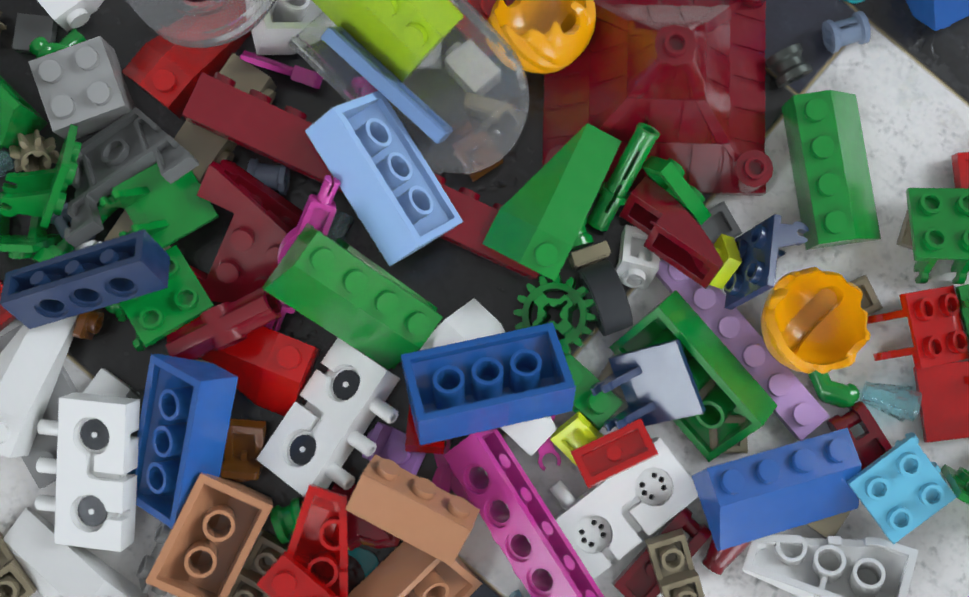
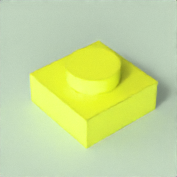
M721 234L713 245L721 257L723 265L709 285L723 289L742 263L735 239Z
M578 411L557 428L551 435L550 440L577 466L571 451L604 435Z

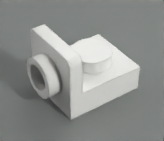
M625 225L621 233L619 261L615 270L622 284L631 288L647 289L659 270L660 257L643 246L649 235L637 227Z

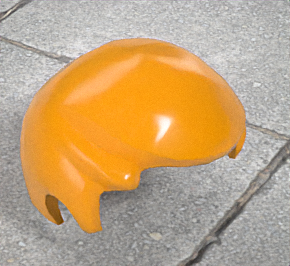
M496 0L488 19L489 34L497 51L514 67L531 73H554L574 62L589 44L596 23L595 4L593 0H515L510 6H506L504 0Z
M817 267L785 274L770 290L763 307L761 330L766 348L779 363L797 372L810 374L818 371L819 373L826 374L833 369L851 366L855 362L859 350L870 340V333L866 328L868 312L861 308L862 290L846 281L843 275L831 271H821Z

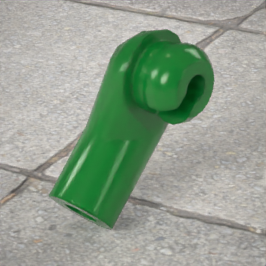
M73 29L59 43H49L44 37H37L30 43L29 51L37 59L87 40L76 29Z

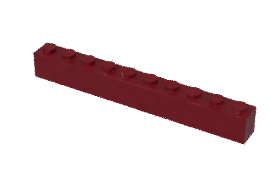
M203 72L201 73L182 113L188 122L322 184L326 175H330L331 179H333V175L305 130L313 125L305 120L307 117L305 113L288 105L282 110L270 104L272 99L257 90L250 89L249 94L235 88L236 82L223 74L215 72L214 76L211 77ZM434 173L463 220L461 224L439 238L530 280L536 279L539 275L538 272L482 244L499 209L503 205L494 203L493 207L484 204L479 201L481 196L476 192L464 187H460L456 191L444 185L446 182L445 178ZM338 187L337 191H340V192L343 193V191L341 190V188Z

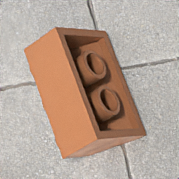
M374 454L362 473L345 508L350 513L450 566L453 565L468 538L480 509L471 505L466 499L454 496L435 486L430 480L418 477L401 468L396 462L384 459Z
M200 472L145 583L177 597H228L273 507L272 498L238 482Z
M403 541L348 594V597H470L483 583L458 556L453 565L450 566Z

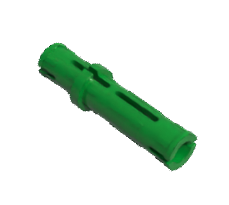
M645 123L637 124L636 130L608 182H603L599 189L600 197L587 218L588 224L593 228L607 231L620 205L626 204L629 198L627 192L642 168L656 139L660 136V133L654 127Z

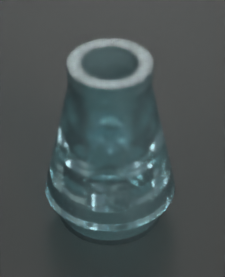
M866 381L862 389L860 401L900 422H904L905 419L914 421L921 405L922 392L915 391L913 386Z

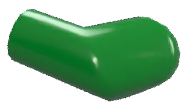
M815 371L808 374L814 390L822 402L839 408H849L858 401L860 393L854 384L849 383L845 385L831 381L828 373L822 374Z

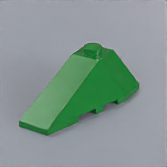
M587 123L499 209L482 244L555 281L576 241L621 144V140Z

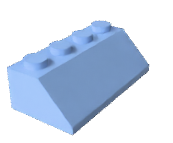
M379 91L331 108L305 130L333 177L341 181L339 187L389 266L411 255L463 222L388 99Z

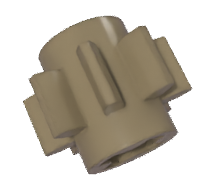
M37 129L34 133L27 135L19 133L18 146H9L10 157L15 159L14 169L16 172L51 169V163H57L59 158V152L54 150L56 148L55 139L53 137L45 139Z

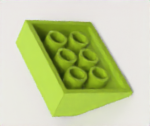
M312 0L338 27L345 29L403 83L464 17L449 0Z

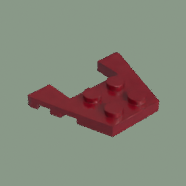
M212 161L207 168L197 196L233 212L234 215L209 274L192 266L190 268L211 301L222 303L234 302L264 286L278 266L277 256L280 244L292 229L270 209L266 211L250 196L251 192L241 183L237 185L224 173L225 169L219 163Z

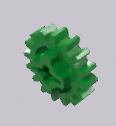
M558 274L556 280L549 283L546 277L542 275L539 277V287L536 288L530 283L526 285L530 292L528 297L518 295L517 299L524 304L523 309L514 310L513 314L521 317L523 322L518 323L515 328L519 330L547 324L551 318V314L548 311L553 307L557 310L563 308L560 312L562 321L558 324L554 321L549 323L553 322L556 332H560L565 337L559 341L563 352L566 355H570L571 344L574 343L582 348L585 345L580 337L583 334L592 336L594 333L587 327L588 322L597 321L596 315L588 313V309L595 306V302L593 299H583L588 292L585 286L577 290L574 289L576 286L574 278L570 277L563 284L562 277ZM551 291L568 293L567 295L564 294L560 299L549 298L546 293ZM534 304H536L538 307L537 319L532 323L531 313ZM579 306L580 319L577 327L572 324L573 312Z

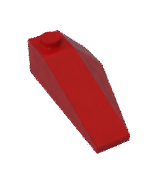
M218 0V7L213 8L212 12H195L144 44L123 69L122 73L180 119L201 73L203 72L213 77L215 72L218 73L223 68L232 53H235L252 33L249 24L247 1Z
M198 317V318H196L195 320L189 322L188 324H190V323H192V322H194V321L200 319V317ZM262 326L248 333L247 339L223 350H214L201 357L203 360L238 376L236 388L255 405L285 417L295 401L300 402L302 396L299 394L309 380L321 349Z
M309 484L287 552L336 595L348 597V511L345 510L348 504V496Z

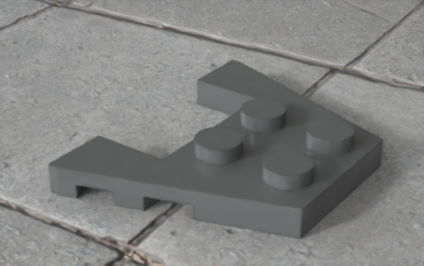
M135 107L131 112L123 115L82 143L76 162L78 163L77 170L71 184L76 188L75 199L68 203L67 214L72 217L71 228L65 229V241L74 248H77L104 229L97 203L101 197H106L109 194L112 195L113 187L155 163L158 164L161 176L172 184L200 165L198 160Z

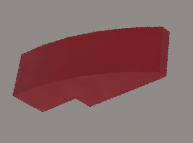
M645 176L631 192L619 216L649 235L643 245L644 247L706 289L723 265L721 257L706 233L689 212L666 190Z

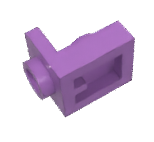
M378 422L375 428L367 435V438L377 445L374 454L384 459H390L401 468L416 475L426 453L405 451L406 433L395 427ZM362 454V457L371 461L374 454L369 457Z

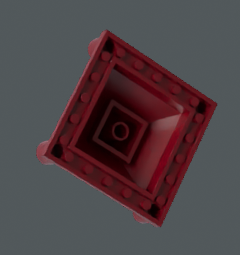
M593 0L596 9V23L589 44L570 65L560 71L544 74L542 167L588 123L621 140V144L603 182H608L633 136L637 124L645 123L654 127L660 133L646 160L650 156L665 160L668 158L675 160L684 169L685 175L683 177L687 183L698 189L702 194L763 196L766 194V183L773 174L772 161L765 154L766 0ZM643 168L638 172L628 192L631 193L645 176L650 178Z

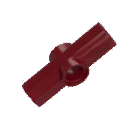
M260 288L234 302L229 301L202 312L200 319L167 335V351L170 356L196 360L214 350L219 351L247 339L248 333L281 318V303L279 299L263 290V288Z

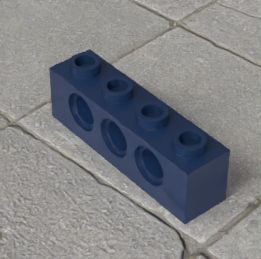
M143 229L6 272L0 305L27 328L33 329L168 288L170 256Z

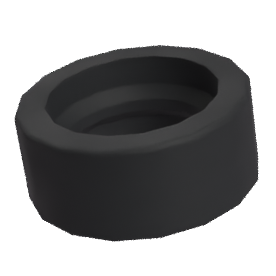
M605 259L581 268L578 271L581 287L585 286L588 290L584 297L585 300L593 299L595 302V306L589 310L591 314L597 316L595 324L601 334L607 336L633 326V317L628 298L612 263Z

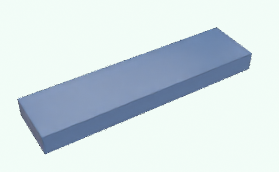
M328 27L320 37L436 144L445 141L453 132V128L345 29L342 27Z

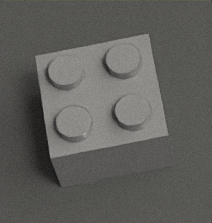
M101 36L29 61L52 131L64 139L70 124L78 126L76 139L106 128L135 108L115 49Z

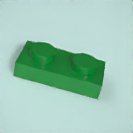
M650 156L643 163L642 168L650 179L676 199L696 222L702 226L711 216V213L703 204L705 198L702 193L689 185L684 179V169L671 158L665 160Z
M564 354L576 386L572 411L574 413L580 411L599 431L604 426V422L610 419L623 404V401L612 391L607 393L601 391L596 396H593L590 387L601 381L571 354Z

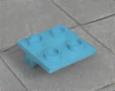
M913 432L905 434V439L902 441L897 440L894 447L847 481L850 488L893 544L957 498L940 475V467L936 462H931L918 445L919 438Z

